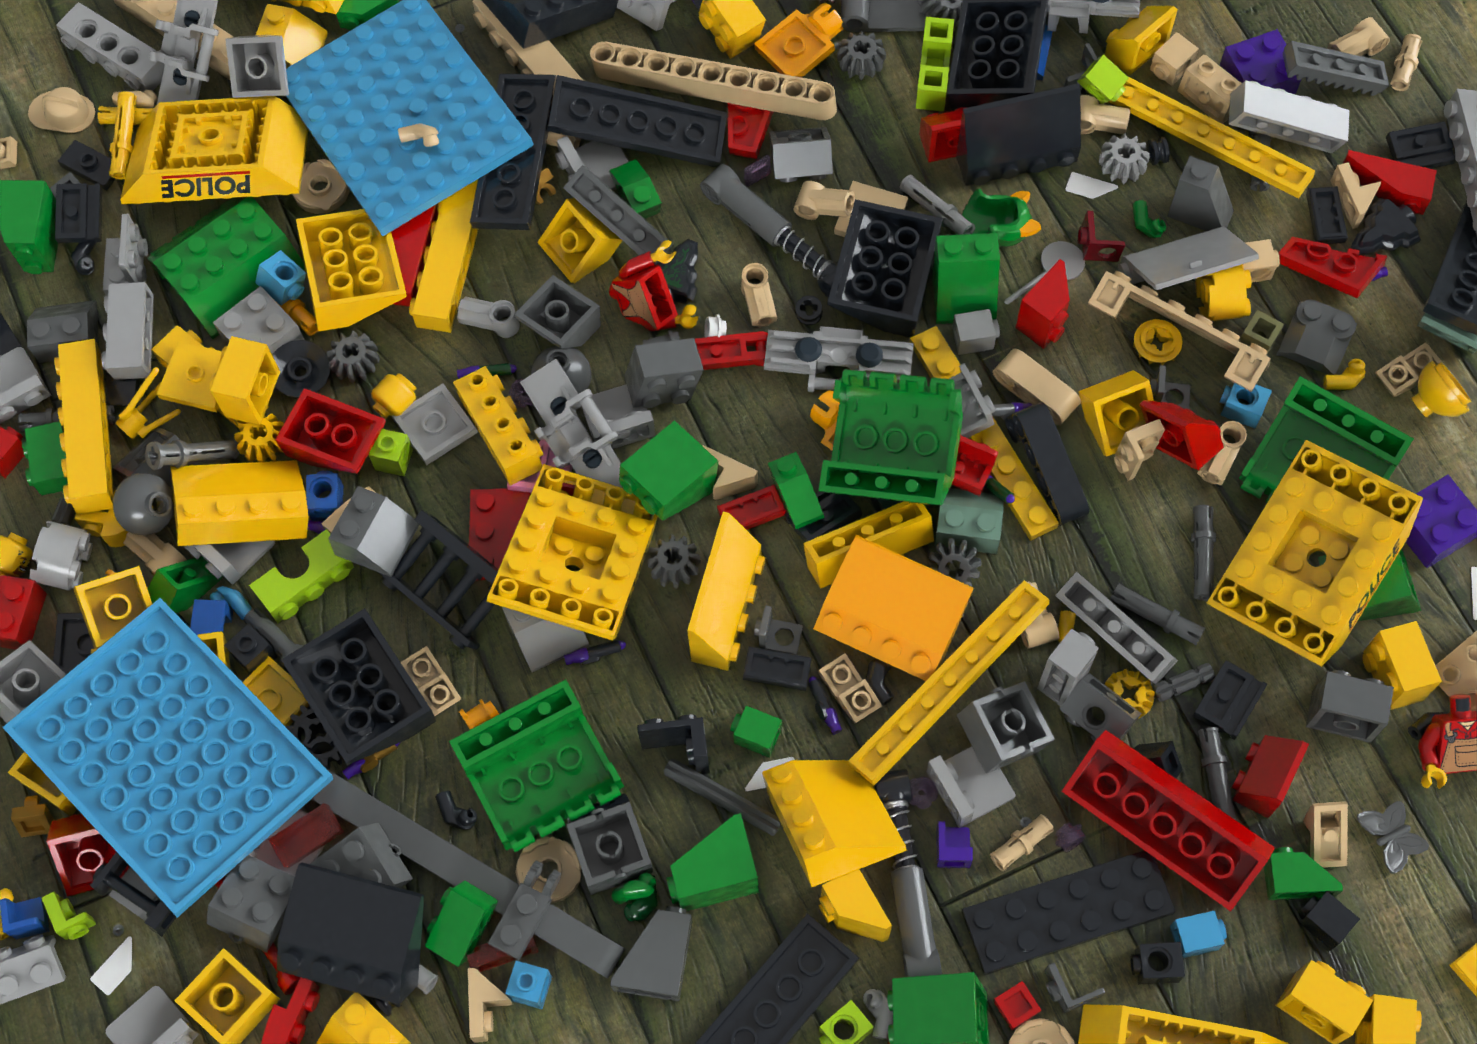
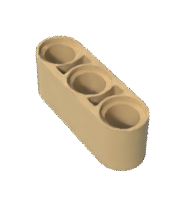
M1012 349L993 370L996 380L1025 403L1035 405L1043 402L1047 406L1055 425H1061L1081 403L1079 395L1071 387L1019 349Z

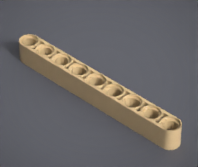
M598 42L590 49V57L595 73L604 80L816 120L831 119L837 112L835 90L827 82L611 42Z

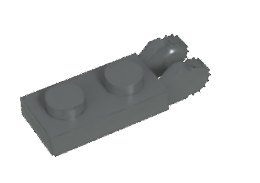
M534 861L530 867L524 883H520L488 942L489 946L518 961L521 959L552 901L551 896L562 874L554 870L548 876L542 893L533 889L535 882L542 872L543 863L539 861Z

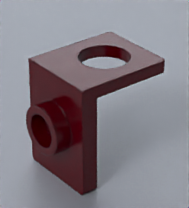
M1087 210L1083 223L1078 230V244H1082L1083 260L1118 262L1125 248V242L1096 240L1094 213ZM1104 248L1115 249V251L1110 254H1102L1099 252L1101 249Z

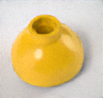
M1431 361L1422 369L1418 379V394L1412 397V401L1425 417L1432 413L1440 416L1454 417L1463 415L1470 410L1467 405L1471 402L1468 394L1442 362L1436 365Z

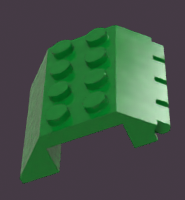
M252 196L228 199L220 205L218 210H212L196 221V225L189 226L173 237L170 243L166 242L151 252V256L147 258L162 280L165 278L186 303L195 319L212 339L219 335L213 322L259 288L255 283L259 264L281 250L305 271L303 260L286 235Z
M844 369L842 378L835 380L833 399L840 403L831 461L823 460L818 491L942 506L955 475L963 421L961 389H955L953 379L931 378L930 386H927V377L901 375L899 383H897L896 374L871 372L869 380H867L866 371Z
M1300 376L1253 457L1250 458L1239 479L1243 481V484L1240 488L1258 499L1261 498L1263 493L1268 495L1265 503H1268L1305 440L1389 480L1414 438Z
M566 679L449 741L506 851L513 848L514 852H517L536 842L533 837L539 833L541 838L565 826L564 819L569 817L572 822L595 810L593 804L597 801L601 806L619 797L621 795L620 789L624 787L612 762H609L583 715L582 708Z

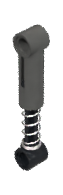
M720 164L700 183L702 192L712 203L716 205L722 204L772 247L781 245L784 253L792 254L794 261H800L803 263L804 269H810L813 272V276L818 280L817 283L820 290L829 298L838 262L824 259V254H818L814 250V246L810 247L804 242V238L800 239L794 234L795 231H791L792 224L742 184L737 174L729 166Z
M907 769L888 771L874 787L907 851L894 855L895 863L892 867L895 870L890 873L903 948L905 977L942 975L940 957L935 945L923 868L915 865L914 857L917 855L913 853L912 842L915 840H911L909 828L912 825H909L907 813L910 812L907 808L909 806L908 803L912 799Z

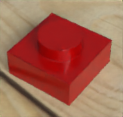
M1023 981L993 1000L1011 1030H1014L1042 1011Z

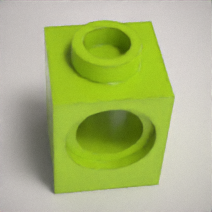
M1102 55L1091 63L1076 82L1095 97L1100 104H1104L1110 100L1115 102L1124 93L1126 88L1123 85L1129 77L1105 55Z
M382 429L369 452V457L376 471L405 476L413 447L407 434Z
M850 1000L820 1026L819 1032L822 1036L819 1038L821 1044H859L873 1032L874 1026L855 1003ZM840 1023L850 1025L853 1029L852 1037L846 1040L839 1039L834 1033L835 1026Z

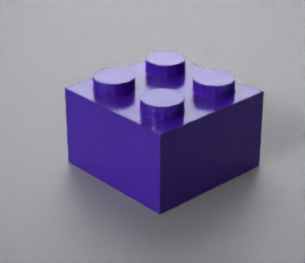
M1278 29L1225 47L1219 65L1241 83L1245 80L1256 81L1260 85L1274 89L1280 88L1292 94H1296L1302 80H1297L1296 75L1291 78L1287 77L1283 58L1286 43Z
M1449 474L1416 493L1423 497V501L1406 543L1426 569L1477 538V509Z

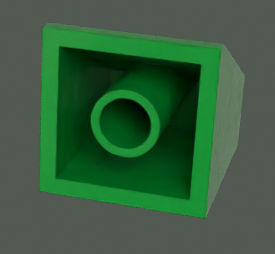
M0 180V231L4 243L24 272L30 274L54 272L58 242L55 239V196L45 181Z
M998 233L936 236L932 265L936 324L953 323L955 314L990 309L993 320L997 318L1000 270Z
M674 420L620 464L619 482L627 493H633L641 500L643 507L648 513L656 514L664 521L713 492V487L716 483L718 460Z
M1402 548L1358 621L1421 611ZM1326 555L1318 557L1320 566L1325 563Z
M741 813L733 815L670 866L672 876L666 877L672 904L679 903L680 908L686 909V911L759 893L758 876Z
M974 972L892 978V990H888L887 994L889 1010L893 1011V1024L888 1026L890 1044H989L987 992Z

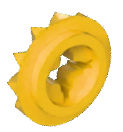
M1153 319L1144 322L1137 328L1134 335L1133 348H1136L1139 358L1147 359L1149 364L1156 362L1164 365L1170 360L1174 361L1182 349L1183 341L1181 333L1173 324L1165 320ZM1154 334L1159 342H1164L1161 351L1157 349L1155 344H1150L1153 341Z
M1124 669L1123 671L1113 673L1104 684L1120 697L1124 692L1122 686L1128 690L1138 688L1134 695L1136 701H1132L1131 698L1124 700L1142 713L1139 718L1145 716L1153 706L1155 691H1153L1150 680L1142 676L1140 671L1134 672Z

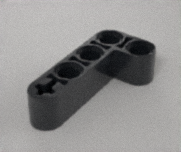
M1040 402L1006 417L1007 431L1014 443H1022L1046 503L1059 522V526L1089 514L1087 499L1047 406Z

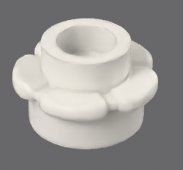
M716 314L715 317H706L704 326L705 337L726 335V321L721 320L719 314Z

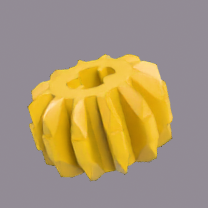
M272 413L267 417L264 414L260 425L238 423L240 432L234 434V439L238 442L237 449L239 453L245 455L246 459L250 462L256 459L258 462H265L268 457L276 461L275 453H283L275 439L284 423L278 421L277 417Z

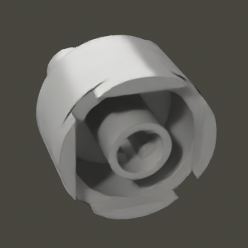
M47 521V527H42L34 548L32 560H36L38 564L37 570L30 569V580L70 591L82 583L83 572L80 571L83 560H89L93 543H89L90 533H87L85 529Z

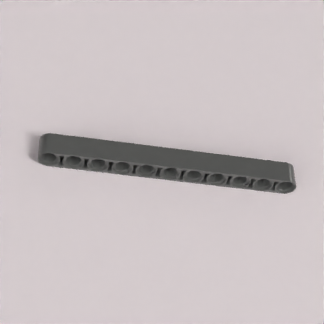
M329 771L334 779L316 794L312 800L358 828L379 822L390 842L398 845L401 854L454 886H457L464 880L499 900L494 910L502 915L505 913L519 884ZM552 904L549 905L534 933L606 978H609L625 951V948Z

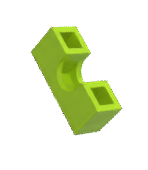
M926 17L915 109L944 111L954 19Z
M327 529L301 547L309 560V567L302 576L294 579L286 578L274 567L249 585L277 624L282 620L293 617L298 612L299 607L308 601L319 598L325 588L334 582L345 579L349 575L350 570L354 568L351 561L334 554L328 539L330 532Z

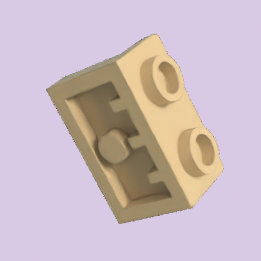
M1202 55L1186 68L1177 91L1210 118L1223 124L1229 118L1230 93L1242 83L1207 55Z
M1160 419L1125 432L1115 453L1114 462L1118 471L1121 474L1124 473L1128 481L1135 478L1142 462L1153 456V452L1165 431Z

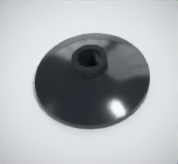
M306 340L290 341L279 347L272 355L280 370L275 387L284 395L299 398L304 388L317 393L328 381L330 375L329 359L325 351L313 342ZM299 369L306 370L304 376L298 377L295 375Z

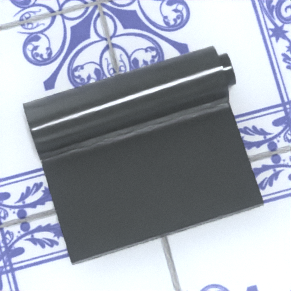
M841 0L840 17L843 21L842 27L849 32H861V30L863 32L924 31L926 15L919 13L921 6L917 3L918 0Z

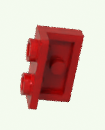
M960 434L955 475L951 485L980 497L994 467L998 451L986 444L977 443L963 437Z

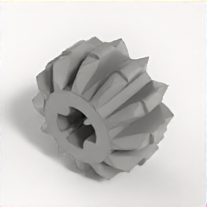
M1126 133L1121 136V139L1113 135L1109 142L1103 144L1102 153L1099 156V165L1102 166L1103 175L1111 174V182L1116 178L1121 179L1123 185L1127 182L1128 178L1136 182L1139 175H1143L1146 172L1150 155L1146 151V143H1137V135L1132 139L1127 138Z

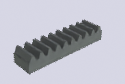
M1291 41L1284 47L1283 58L1288 78L1296 75L1297 80L1305 77L1306 82L1315 79L1316 84L1324 81L1325 86L1333 83L1334 88L1343 86V90L1352 88V92L1361 89V94L1370 91L1371 96L1381 93L1389 87L1384 61Z
M582 165L563 187L638 255L648 251L654 253L663 241L668 240L585 166ZM671 243V245L668 248L663 249V251L666 253L673 244Z

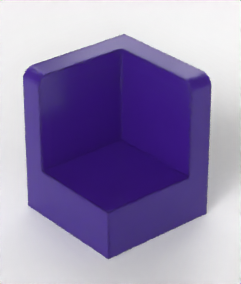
M938 821L936 828L937 867L970 868L973 861V848L970 847V829L967 827H945V821Z

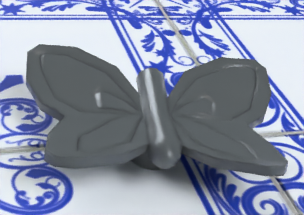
M1396 801L1388 806L1383 814L1377 811H1364L1357 815V820L1362 828L1372 835L1382 836L1376 840L1379 846L1387 843L1383 850L1384 864L1392 874L1404 868L1408 861V855H1417L1429 848L1426 840L1418 834L1410 833L1411 827L1404 825L1406 811L1402 801Z

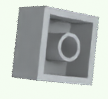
M261 286L213 322L222 340L227 345L231 336L267 344L272 355L285 343L304 340L298 325Z

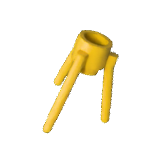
M157 367L153 368L130 403L118 415L120 418L115 422L131 439H134L137 435L144 438L149 432L181 413L180 409H176L151 424L144 425L148 419L142 412L157 396L161 382L135 408L159 372Z

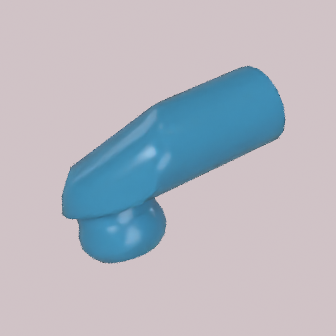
M228 587L216 588L217 591L210 595V600H226L242 621L245 615L253 609L239 591Z

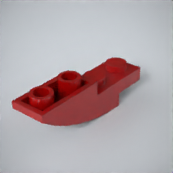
M300 977L287 1008L273 1005L261 1044H300L306 1031L304 1023L308 1013L316 1009L320 1000V993L318 992L320 987L315 982Z

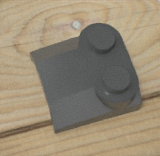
M1316 300L1300 301L1276 355L1286 357L1327 375H1335L1355 332L1357 323L1348 313Z

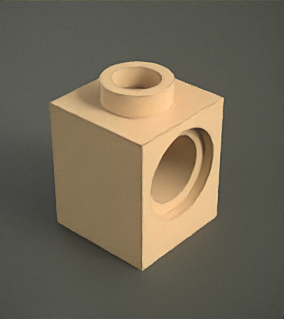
M1176 32L1154 53L1150 70L1154 72L1157 78L1166 81L1172 86L1184 75L1186 68L1195 62L1199 48Z
M1271 239L1246 242L1259 255L1258 260L1243 264L1244 270L1250 271L1251 282L1271 280L1276 268L1280 264L1278 251L1273 250Z

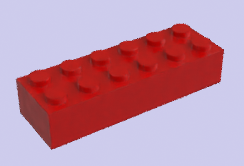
M1107 730L1096 739L1061 791L1229 911H1232L1268 862L1275 849L1274 846Z

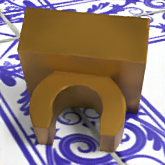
M548 168L541 170L535 202L538 205L544 202L540 196L541 189H545L550 196L556 194L554 186L546 183L554 177Z
M39 795L27 796L24 800V807L12 808L11 820L21 837L48 834L51 821H54L46 804H39Z

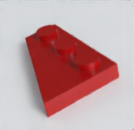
M727 103L729 153L757 159L773 111Z
M1291 237L1278 252L1281 265L1355 298L1362 294L1383 268L1387 259L1386 255L1376 254L1375 258L1359 255L1360 250L1348 248L1347 252L1333 250L1326 243Z
M508 488L470 489L469 545L499 569L531 493L508 490Z

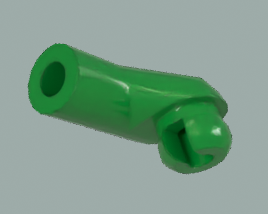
M1135 201L1132 207L1136 229L1150 238L1161 237L1162 233L1166 231V223L1159 218L1153 220L1149 217L1146 201Z
M642 873L639 875L638 880L628 881L615 888L611 894L612 899L615 903L622 904L629 900L649 897L655 891L653 887L656 884V879L651 874Z

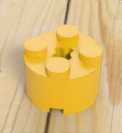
M1243 264L1196 278V296L1201 298L1204 307H1199L1200 315L1211 321L1250 316L1251 305L1249 298H1247L1246 289L1251 288V274L1249 270H1244Z

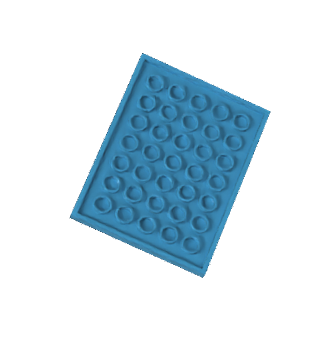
M402 0L286 68L289 95H285V97L382 237L534 145L532 138L427 0ZM419 123L435 127L439 133L437 135L439 144L425 147L423 138L401 143L398 128Z
M161 598L3 726V729L177 918L334 779L332 774Z

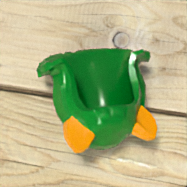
M976 189L961 214L970 223L975 225V230L972 234L998 233L999 247L1017 245L1025 237L1032 236L1041 230L1040 223L1032 219L1028 209L1029 191H1018L1011 196H988L981 189Z

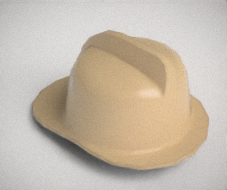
M59 87L35 98L29 106L28 117L35 127L41 129L77 133L85 130L92 124L96 111L93 103L87 97L80 95L76 90L69 87Z

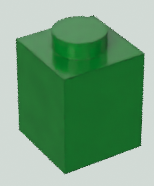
M745 706L742 715L737 713L731 725L730 731L734 732V744L770 758L782 731V719Z

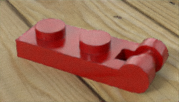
M759 331L722 335L720 337L695 338L703 369L710 370L747 365L764 366L768 333ZM747 346L755 347L756 351L747 352Z

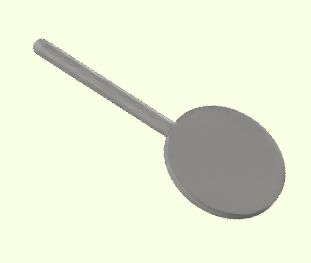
M1065 241L1053 242L1046 246L1041 254V265L1044 272L1006 298L1005 304H1010L1035 286L1059 259L1065 262L1067 281L1077 278L1085 267L1082 251L1074 244Z

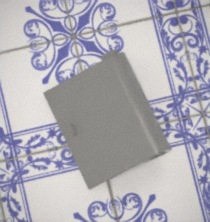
M1222 226L1123 256L1121 263L1118 264V271L1130 277L1132 284L1146 281L1155 290H1159L1258 260L1259 255L1230 230Z

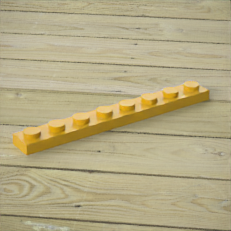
M1130 77L1123 85L1126 88L1124 93L1115 102L1112 100L1108 101L1117 107L1130 109L1131 114L1298 199L1315 175L1314 169Z
M937 326L910 338V343H913V350L930 378L949 379L961 373L959 368L961 364ZM993 417L995 425L968 439L986 444L998 451V456L990 475L1014 493L1015 501L1008 505L1029 540L1032 541L1058 528L1059 522Z
M1024 580L849 759V765L874 786L1049 605V598Z

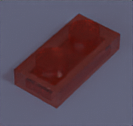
M323 803L268 840L283 867L289 869L344 833L330 806Z
M534 936L531 938L521 958L539 952ZM488 943L475 947L473 949L474 953L467 955L470 968H475L480 973L517 960L489 946Z

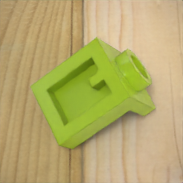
M55 892L42 897L56 934L65 940L78 939L86 935L90 927L96 925L94 918L87 912L76 916L73 905L68 898L63 899Z

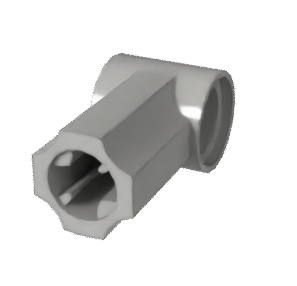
M465 296L460 301L457 320L461 324L493 330L502 338L514 336L520 328L519 320L514 318L516 313L514 305L507 300H499L493 303ZM504 317H509L507 320L499 321Z

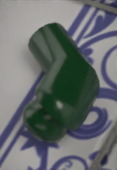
M656 884L653 887L655 891L649 897L635 899L631 904L625 906L624 916L628 921L641 922L656 909L658 904Z

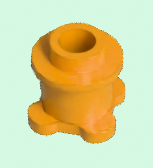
M480 699V704L466 713L463 709L458 711L470 730L499 715L491 701L484 703Z

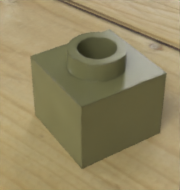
M1257 310L1244 330L1240 342L1247 346H1250L1251 343L1257 344L1269 353L1280 335L1284 323Z

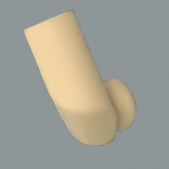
M147 89L143 92L126 91L137 96L135 108H153L155 106L157 95L152 90ZM114 92L112 95V101L116 106L118 104L119 92Z
M419 123L398 128L401 143L423 138L425 147L439 144L437 137L439 133L435 127Z

